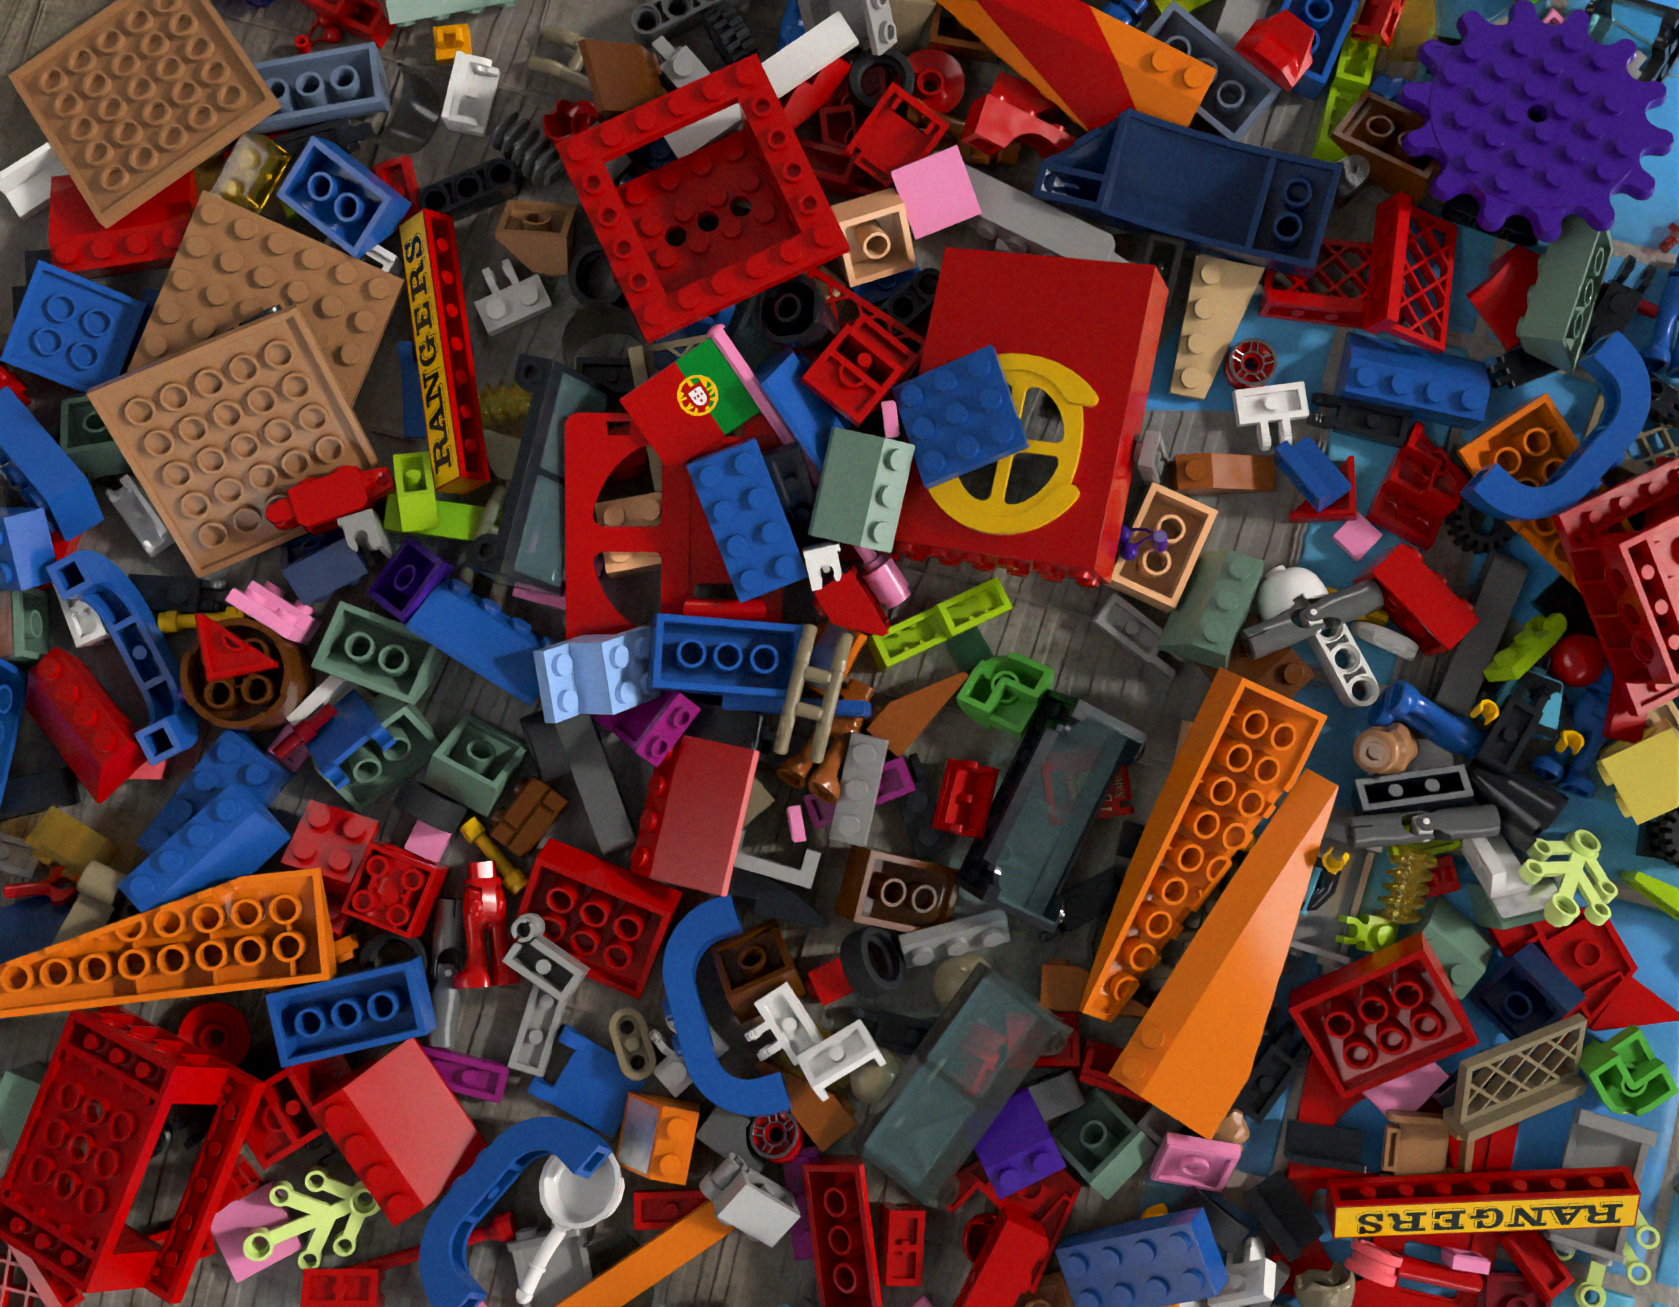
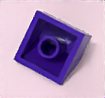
M408 535L370 587L367 594L396 618L407 624L436 585L447 579L455 567Z
M1027 1086L961 1119L999 1200L1066 1167Z

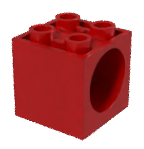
M387 841L369 842L340 912L408 939L425 935L436 909L437 898L441 897L452 867L425 859Z

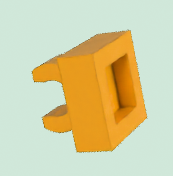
M467 23L433 27L436 61L439 66L454 64L457 51L472 55L470 28Z

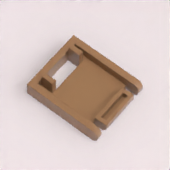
M1386 1110V1119L1396 1122L1398 1125L1385 1124L1380 1168L1382 1171H1391L1392 1174L1381 1173L1379 1177L1471 1173L1475 1141L1467 1144L1443 1121V1113ZM1449 1134L1454 1139L1460 1140L1457 1168L1446 1167Z

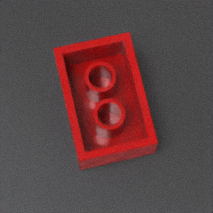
M1401 542L1381 552L1352 582L1357 584L1366 579H1372L1377 583L1384 600L1381 610L1389 614L1388 619L1406 637L1414 641L1426 657L1450 651L1480 619L1474 614L1475 609L1470 602L1463 597H1457L1448 588L1449 583L1443 575L1437 571H1431L1422 562L1423 556L1416 548L1411 545L1406 546Z

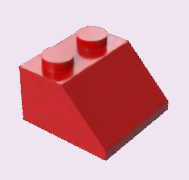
M855 563L841 570L842 574L839 581H836L832 575L822 581V589L814 591L815 599L812 602L823 619L828 616L832 624L882 637L889 633L891 622L862 579L861 572Z

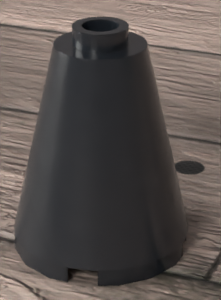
M804 274L769 288L765 293L761 292L757 297L754 310L756 326L769 341L775 344L823 353L841 331L821 289L815 281Z
M1473 759L1466 767L1475 801L1479 805L1493 804L1496 806L1500 817V831L1515 849L1522 854L1537 841L1534 836L1537 837L1543 830L1546 831L1568 803L1569 798L1564 793L1515 770H1512L1508 776H1503L1476 759Z

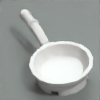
M613 1153L606 1158L589 1179L573 1174L556 1155H550L544 1164L539 1180L540 1201L555 1227H553L539 1247L532 1262L528 1263L529 1268L520 1288H517L516 1300L519 1304L525 1305L532 1300L542 1273H545V1267L565 1237L566 1231L594 1226L602 1219L612 1215L621 1203L625 1183L624 1177H621V1167Z

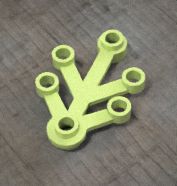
M1583 829L1569 833L1564 838V841H1545L1544 839L1536 838L1537 841L1527 850V854L1531 859L1526 860L1519 868L1520 877L1529 884H1537L1543 877L1563 876L1557 893L1544 905L1543 914L1546 921L1555 927L1568 926L1580 914L1579 906L1573 899L1576 888H1578L1588 904L1584 910L1587 920L1597 926L1603 925L1612 914L1606 904L1610 903L1618 895V889L1609 881L1596 860L1601 849L1599 840L1592 833ZM1551 855L1569 856L1568 861L1545 862ZM1584 866L1596 884L1594 886L1583 871Z
M314 1166L306 1174L305 1186L312 1192L323 1190L343 1199L329 1204L294 1191L291 1183L287 1181L276 1182L269 1194L271 1203L278 1207L288 1206L308 1214L270 1230L265 1227L252 1229L245 1238L243 1252L252 1261H263L272 1254L275 1244L315 1228L308 1246H305L300 1251L298 1265L302 1270L317 1269L322 1258L321 1251L337 1218L351 1213L344 1231L336 1235L333 1243L334 1252L338 1256L346 1257L355 1250L356 1237L365 1217L376 1214L381 1208L374 1198L370 1201H362L359 1195L361 1193H370L361 1180L352 1185L330 1177L324 1167ZM318 1174L323 1177L324 1181L315 1184L310 1180V1177ZM284 1189L287 1191L288 1196L279 1198L275 1195V1191ZM258 1236L264 1237L267 1243L258 1245L254 1242V1238ZM342 1239H347L352 1245L348 1248H342L338 1242ZM306 1254H313L317 1260L309 1263L303 1257Z
M1638 1208L1636 1226H1633L1635 1229L1634 1238L1642 1247L1653 1249L1659 1245L1660 1235L1655 1228L1648 1225ZM1645 1230H1650L1653 1233V1240L1650 1243H1643L1641 1240V1234ZM1626 1239L1623 1249V1255L1626 1256L1624 1264L1625 1274L1634 1284L1645 1285L1651 1279V1271L1647 1265L1639 1261ZM1552 1248L1560 1260L1566 1261L1574 1256V1254L1569 1253L1558 1254L1556 1249ZM1590 1260L1586 1278L1575 1283L1573 1297L1580 1307L1604 1306L1606 1293L1601 1286L1606 1265ZM1636 1266H1641L1644 1269V1275L1640 1279L1632 1277V1269ZM1588 1290L1597 1292L1595 1302L1588 1303L1585 1301L1584 1295Z

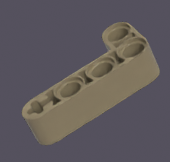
M92 860L78 882L77 891L81 893L51 945L114 923L128 898L117 885L128 875Z

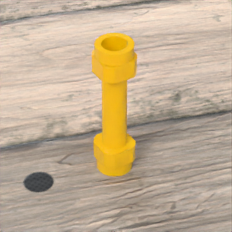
M226 607L225 612L201 613L215 622L229 618L250 619L248 614L236 607ZM176 610L160 612L158 615V628L162 633H182L184 628H197L194 614H182Z
M477 816L471 818L459 829L470 844L475 842L489 861H496V869L504 877L502 883L514 896L527 886L529 880L527 875L521 868H514L486 834L489 829Z

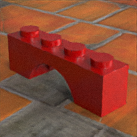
M987 93L972 102L960 142L989 156L1006 148L1011 141L1023 142L1034 148L1044 160L1054 153L1057 155L1067 149L1079 138L1066 133L1067 130L1061 125L1048 124L1038 119L1036 113L1031 110L1018 109L1008 104L1006 98L1001 95Z

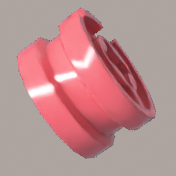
M1353 1238L1350 1247L1353 1249L1352 1254L1346 1257L1343 1266L1371 1281L1388 1287H1394L1397 1279L1394 1275L1395 1270L1401 1267L1404 1258L1391 1250L1378 1247L1367 1240Z

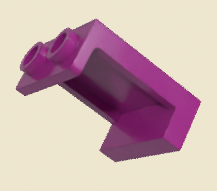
M678 691L661 692V697L614 715L592 714L591 717L614 733L641 757L658 767L701 708Z

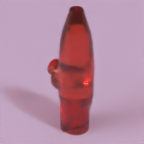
M1673 222L1668 225V228L1671 230L1669 235L1659 244V249L1663 253H1668L1675 245L1679 244V225L1676 226Z

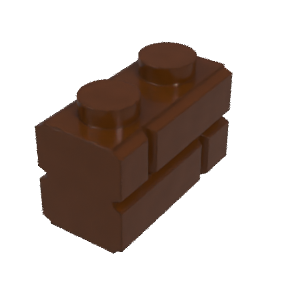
M532 775L529 780L524 777L512 791V795L516 798L507 809L502 806L490 821V824L494 827L489 834L522 859L530 857L571 802L535 775Z

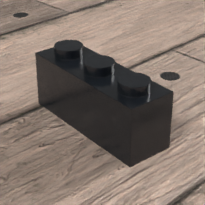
M1463 764L1356 779L1354 781L1351 803L1355 816L1412 811H1428V813H1432L1443 808L1471 806L1474 794L1465 765ZM1405 820L1401 823L1402 825H1411V820Z

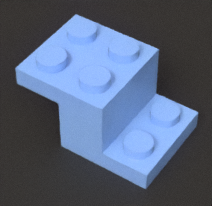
M639 626L618 634L581 635L533 651L545 723H558L579 714L614 715L661 697V691L647 690L651 627Z

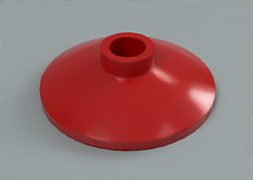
M922 49L909 55L907 59L913 66L915 76L912 97L921 99L928 108L943 114L953 110L960 102L965 89V76L958 61L947 52L935 49ZM897 73L896 84L901 87V77ZM926 84H933L936 90L927 92L923 87Z
M208 1002L197 1006L186 1015L178 1031L180 1038L235 1067H238L246 1058L252 1040L251 1028L244 1014L233 1005L224 1002ZM217 1030L224 1034V1041L221 1044L214 1040V1033Z

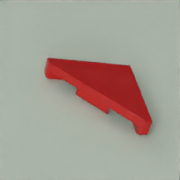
M1348 456L1347 460L1338 468L1350 482L1351 490L1319 513L1305 500L1294 511L1289 513V523L1356 520L1354 456Z
M201 613L194 614L206 680L208 682L279 668L278 662Z
M1631 977L1587 1028L1592 1031L1626 1028L1631 1024L1641 1026L1679 1021V1012L1635 978Z

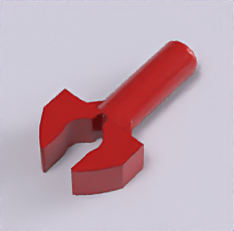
M65 867L51 868V875L44 881L6 884L3 888V895L7 899L45 895L51 899L53 907L64 906L77 897L79 894L77 888L59 890L56 887L63 882H78V878L75 873Z

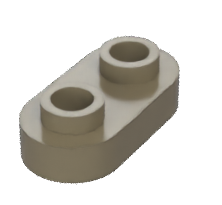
M631 1008L620 1009L613 1014L609 1021V1034L619 1067L627 1079L635 1082L644 1081L653 1074L656 1067V1056L643 1016L638 1011ZM625 1022H629L634 1026L633 1032L629 1035H625L620 1031V1026ZM634 1057L643 1058L645 1065L642 1069L636 1070L632 1068L631 1060Z

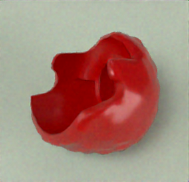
M561 99L556 103V107L551 114L544 115L542 127L551 142L557 144L590 129L596 121L600 124L603 123V115L598 113L594 102L582 100L573 103Z

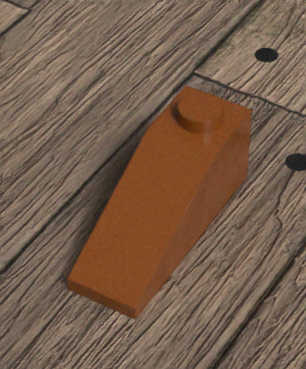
M1225 453L1176 454L1168 463L1170 489L1184 496L1276 492L1274 456Z
M963 671L891 701L885 708L878 705L871 712V717L865 720L870 724L866 732L870 736L889 740L887 750L896 758H899L969 675Z
M1048 958V964L1039 966L1036 1010L1084 1014L1079 1010L1090 973L1080 967L1070 966V960ZM1130 998L1116 1017L1143 1019L1149 1009Z
M759 1058L755 1060L754 1065L762 1076L776 1072L783 1073L793 1110L790 1112L821 1152H824L857 1125L856 1118L853 1115L858 1111L845 1094L839 1097L834 1090L825 1087L824 1089L829 1098L822 1101L812 1089L805 1076L768 1058L760 1061Z

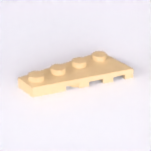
M1201 255L1194 257L1168 395L1200 401L1205 399L1265 270L1264 267Z

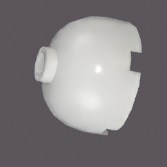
M1282 565L1266 573L1265 577L1267 580L1260 585L1255 596V607L1263 622L1306 604L1317 603L1320 599L1329 595L1322 581L1312 571L1300 567L1286 569Z

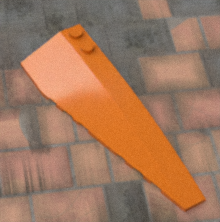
M1219 667L1157 798L1126 872L1079 1007L1082 1013L1110 1023L1113 1022L1139 988L1140 983L1138 980L1150 967L1152 969L1162 958L1158 954L1171 937L1174 940L1184 929L1181 924L1190 912L1194 911L1196 913L1231 868V859L1242 847L1244 849L1254 838L1251 833L1262 818L1268 819L1276 809V806L1273 805L1283 791L1288 793L1296 783L1328 716Z
M1308 768L1305 769L1223 891L1108 1074L1209 1141H1211L1250 1077L1268 1013L1271 1010L1275 997L1276 987L1297 926L1302 903L1306 897L1311 874L1318 858L1319 848L1339 790L1338 785Z

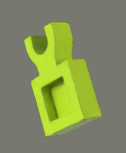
M1361 913L1359 920L1355 917L1339 914L1338 921L1347 923L1349 925V932L1345 936L1336 935L1335 942L1349 945L1356 944V949L1377 952L1396 943L1400 919Z

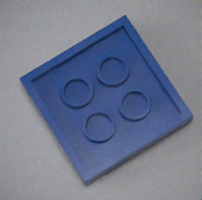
M38 260L0 361L87 393L89 388L119 376L147 303Z
M992 344L891 388L909 443L915 445L913 455L923 485L927 489L1030 447L996 349Z

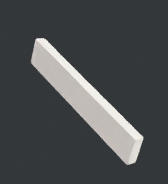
M837 11L761 64L779 99L857 46L859 41L840 11ZM738 103L670 133L664 136L677 158H682L716 142L741 125Z

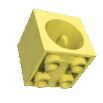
M1667 718L1645 727L1642 740L1634 744L1615 741L1600 749V759L1596 761L1597 769L1607 787L1614 784L1618 790L1614 792L1615 801L1625 819L1632 816L1636 824L1639 825L1679 807V738Z

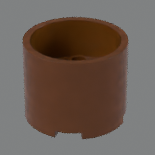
M229 618L217 621L216 623L278 662L279 668L249 674V676L243 677L242 681L239 680L238 676L208 682L206 680L199 638L197 637L188 652L185 651L180 667L181 688L189 706H192L199 715L213 725L223 728L256 733L273 732L284 728L290 723L286 718L315 690L316 673L315 669L311 667L313 660L303 644L284 638L260 622L246 618Z

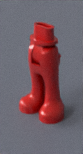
M496 861L468 863V879L464 880V884L472 886L466 887L463 894V923L466 936L467 961L465 969L453 976L452 989L521 983L520 974L502 962L509 951L507 939L506 899L501 887L502 877H497ZM485 929L488 930L490 939V970H488L485 949Z

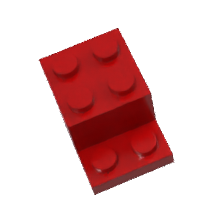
M863 312L852 326L849 324L844 326L802 376L800 382L855 426L859 427L870 412L875 413L880 407L881 402L892 392L891 388L898 385L917 362L919 356Z
M310 800L280 864L282 871L321 868L333 937L342 939L351 916L340 911L368 843L374 842L380 829L379 820Z
M347 1053L289 1066L264 1081L267 1084L245 1137L247 1144L263 1170L326 1132L321 1122L311 1110V1106L320 1090L356 1069Z

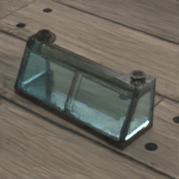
M978 962L849 1143L861 1155L924 1205L944 1211L947 1206L956 1200L959 1194V1179L954 1175L1041 1055L1050 1056L1061 1052L1065 1048L1068 1037L1074 1029L1013 979Z

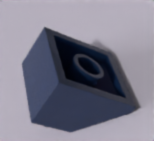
M342 528L318 536L306 533L281 545V572L304 606L313 601L314 603H319L326 600L332 595L334 590L344 585L353 586L359 583L365 577V574L369 573L367 559L362 548L358 545V551H353L346 542Z
M1530 942L1513 955L1469 999L1511 1041L1560 1021L1587 996Z

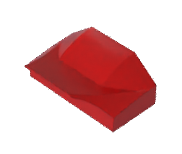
M1284 9L1267 19H1257L1236 44L1234 51L1289 93L1313 63L1311 48L1315 31L1290 11Z

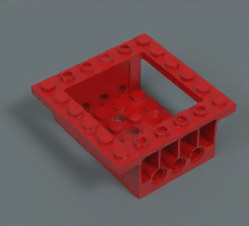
M756 53L555 144L585 213L647 344L850 252V246ZM738 103L743 130L615 187L604 163ZM739 201H745L751 206L750 212L742 217L736 216L731 212L732 206ZM713 216L718 219V226L712 231H703L699 227V222L702 218ZM678 230L686 234V240L680 246H671L666 242L667 236L673 231Z
M1679 455L1551 515L1629 716H1640L1679 696V512L1640 531L1602 534L1601 531L1678 494Z
M120 1005L103 1006L99 1008L98 1012L71 1010L0 1185V1239L85 1294L145 1288L169 1304L181 1303L267 1083ZM99 1104L102 1107L100 1118L96 1113ZM172 1104L217 1105L216 1113L164 1245L161 1246L125 1224V1221ZM84 1140H86L87 1150L85 1155L81 1149ZM70 1177L72 1180L71 1190L66 1186Z

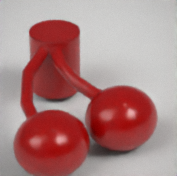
M318 13L316 17L317 22L311 27L307 35H300L294 40L298 54L312 53L311 46L318 41L325 40L329 44H337L341 39L340 30L332 26L333 22L329 18ZM318 25L325 28L324 37L316 38L309 43V37Z

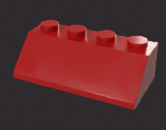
M55 646L29 670L25 708L93 799L101 804L148 760L134 735L138 731L85 663L76 656Z
M828 1154L802 1164L820 1307H882L864 1163L858 1155Z

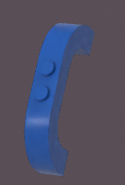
M1618 330L1601 336L1577 362L1596 380L1603 394L1604 409L1596 427L1550 478L1539 487H1529L1521 484L1498 463L1483 466L1459 492L1472 506L1490 517L1509 522H1524L1551 517V515L1578 503L1583 497L1593 494L1601 486L1602 481L1599 479L1607 470L1611 471L1623 462L1626 457L1624 452L1638 437L1647 420L1651 403V385L1649 374L1641 355Z
M91 550L76 551L45 567L63 601L79 599L88 604L99 615L138 685L148 708L149 723L146 728L134 733L150 765L154 766L192 747L199 735V714L192 706H189L188 702L182 703L178 700L176 692L182 689L180 665L162 631L159 630L158 624L147 603L131 580L112 561Z
M727 894V897H716L691 910L679 922L671 934L663 958V982L667 999L662 1000V1005L667 1021H674L677 1034L671 1037L676 1056H683L687 1071L700 1092L711 1102L729 1112L747 1117H770L793 1110L783 1073L776 1072L760 1078L746 1080L733 1077L726 1072L717 1057L697 983V968L704 952L720 940L743 933L734 898L731 894Z
M536 1117L524 1120L507 1129L490 1146L482 1149L476 1156L475 1163L471 1168L451 1184L449 1193L435 1208L422 1236L419 1253L420 1277L425 1294L433 1307H478L488 1295L473 1278L467 1266L466 1247L469 1236L479 1221L533 1161L546 1155H556L573 1174L589 1179L613 1152V1149L592 1130L557 1117Z

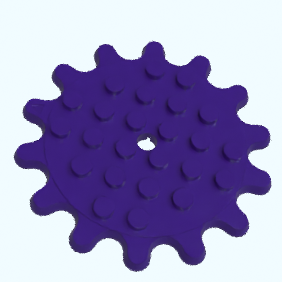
M1520 0L1511 6L1508 11V23L1505 25L1491 24L1479 12L1470 10L1459 16L1456 22V28L1461 35V44L1450 46L1430 39L1419 46L1416 57L1421 64L1430 70L1431 80L1423 83L1409 82L1405 84L1397 93V101L1402 107L1418 112L1423 117L1424 124L1422 128L1411 131L1403 137L1401 148L1404 153L1411 157L1430 156L1436 159L1441 170L1440 174L1430 184L1431 195L1440 201H1448L1460 194L1473 196L1479 203L1477 224L1485 231L1494 232L1499 230L1505 220L1513 215H1521L1527 218L1532 225L1534 236L1545 243H1551L1558 239L1561 234V221L1568 215L1582 217L1596 231H1608L1615 223V211L1610 203V197L1622 193L1636 200L1644 201L1649 199L1655 191V180L1641 167L1639 160L1648 155L1665 156L1673 148L1674 138L1672 133L1652 125L1646 117L1647 111L1660 107L1665 102L1667 97L1666 87L1658 81L1643 82L1636 80L1629 74L1627 66L1634 61L1637 54L1636 44L1632 40L1621 39L1611 45H1601L1593 41L1588 34L1590 18L1583 10H1575L1569 13L1559 25H1550L1541 21L1536 14L1534 4L1528 0ZM1541 111V117L1544 122L1537 123L1532 121L1527 113H1538Z

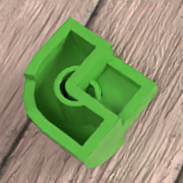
M1009 652L1008 655L995 656L987 661L982 659L971 672L956 700L963 712L979 725L988 730L995 727L1021 740L1030 726L1047 689L1051 690L1054 669L1013 652Z
M1633 1024L1603 1044L1593 1039L1582 1050L1579 1066L1596 1096L1612 1113L1615 1112L1620 1115L1633 1114L1639 1117L1652 1111L1679 1092L1665 1063L1655 1057L1641 1029Z

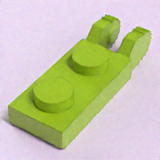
M1553 613L1547 618L1543 615L1531 617L1525 623V630L1513 638L1514 642L1508 648L1498 652L1493 657L1494 661L1483 670L1488 682L1519 680L1565 633L1568 625L1564 615Z

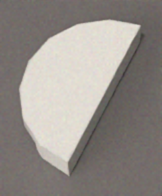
M1352 621L1349 628L1352 636L1409 661L1415 659L1419 646L1408 637L1379 625Z

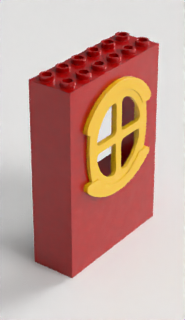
M945 247L918 376L992 344L996 349L1007 384L1012 386V398L1020 421L1027 391L1030 388L1041 389L1053 399L1060 411L1064 425V437L1058 443L1027 439L1030 447L1017 452L1051 456L1058 459V467L1049 482L1037 494L1018 504H1007L1005 502L1012 459L1017 453L998 460L991 495L987 500L983 501L970 495L962 485L959 477L927 489L923 485L913 455L893 543L895 551L906 554L905 558L919 562H926L927 557L939 559L938 563L952 567H959L960 562L973 564V569L984 572H993L994 567L1007 569V574L1017 577H1028L1030 572L1042 574L1041 579L1056 583H1062L1063 578L1076 579L1077 585L1088 588H1098L1099 583L1110 585L1135 463L1133 460L1136 443L1140 438L1169 292L1156 265ZM907 434L904 439L905 443H909Z

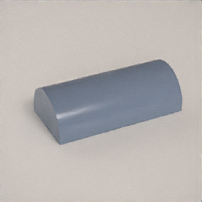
M1174 0L1146 32V34L1217 69L1195 115L1226 139L1240 142L1268 109L1281 90L1280 87Z
M375 42L253 63L282 107L246 133L249 136L326 123L336 119L343 120L390 111L387 79Z

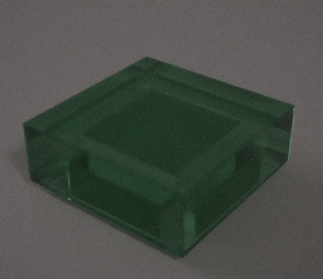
M977 626L945 643L961 672H967L975 668L982 659L987 661L994 657Z

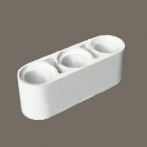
M1346 624L1331 628L1329 637H1324L1318 633L1307 638L1343 705L1348 708H1359L1371 705L1377 700L1379 696L1378 683ZM1337 651H1341L1347 656L1348 664L1345 669L1338 667L1335 663ZM1355 682L1361 684L1365 690V695L1361 701L1357 700L1352 694V686Z

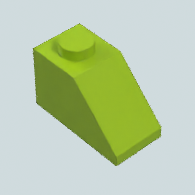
M429 451L393 455L402 532H421L427 529L439 528Z

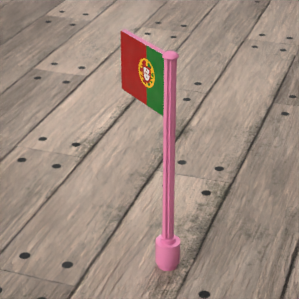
M724 324L712 326L707 332L706 340L619 399L670 473L760 411L784 445L798 442L760 386L759 381L723 330ZM800 444L817 492L821 474ZM853 545L864 561L863 567L865 570L861 573V577L879 603H884L890 609L909 597L911 594L907 588L909 583L891 556L882 557L881 554L876 555L873 549Z

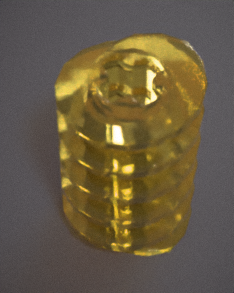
M513 377L512 388L509 389L503 379L499 380L498 391H494L490 383L485 382L484 393L480 394L478 391L483 425L486 428H491L494 417L499 425H505L508 415L514 423H518L521 419V412H523L527 419L533 393L523 391L517 385L515 377Z
M1395 845L1402 853L1401 855H1389V860L1396 863L1398 867L1385 869V873L1394 878V881L1382 882L1381 887L1389 891L1390 895L1378 896L1377 898L1379 902L1386 905V909H1374L1373 913L1382 919L1398 924L1418 923L1422 919V914L1416 909H1423L1425 907L1426 901L1421 896L1427 895L1430 891L1429 886L1424 882L1431 881L1434 877L1433 872L1428 868L1436 867L1438 861L1433 855L1419 848L1408 845Z

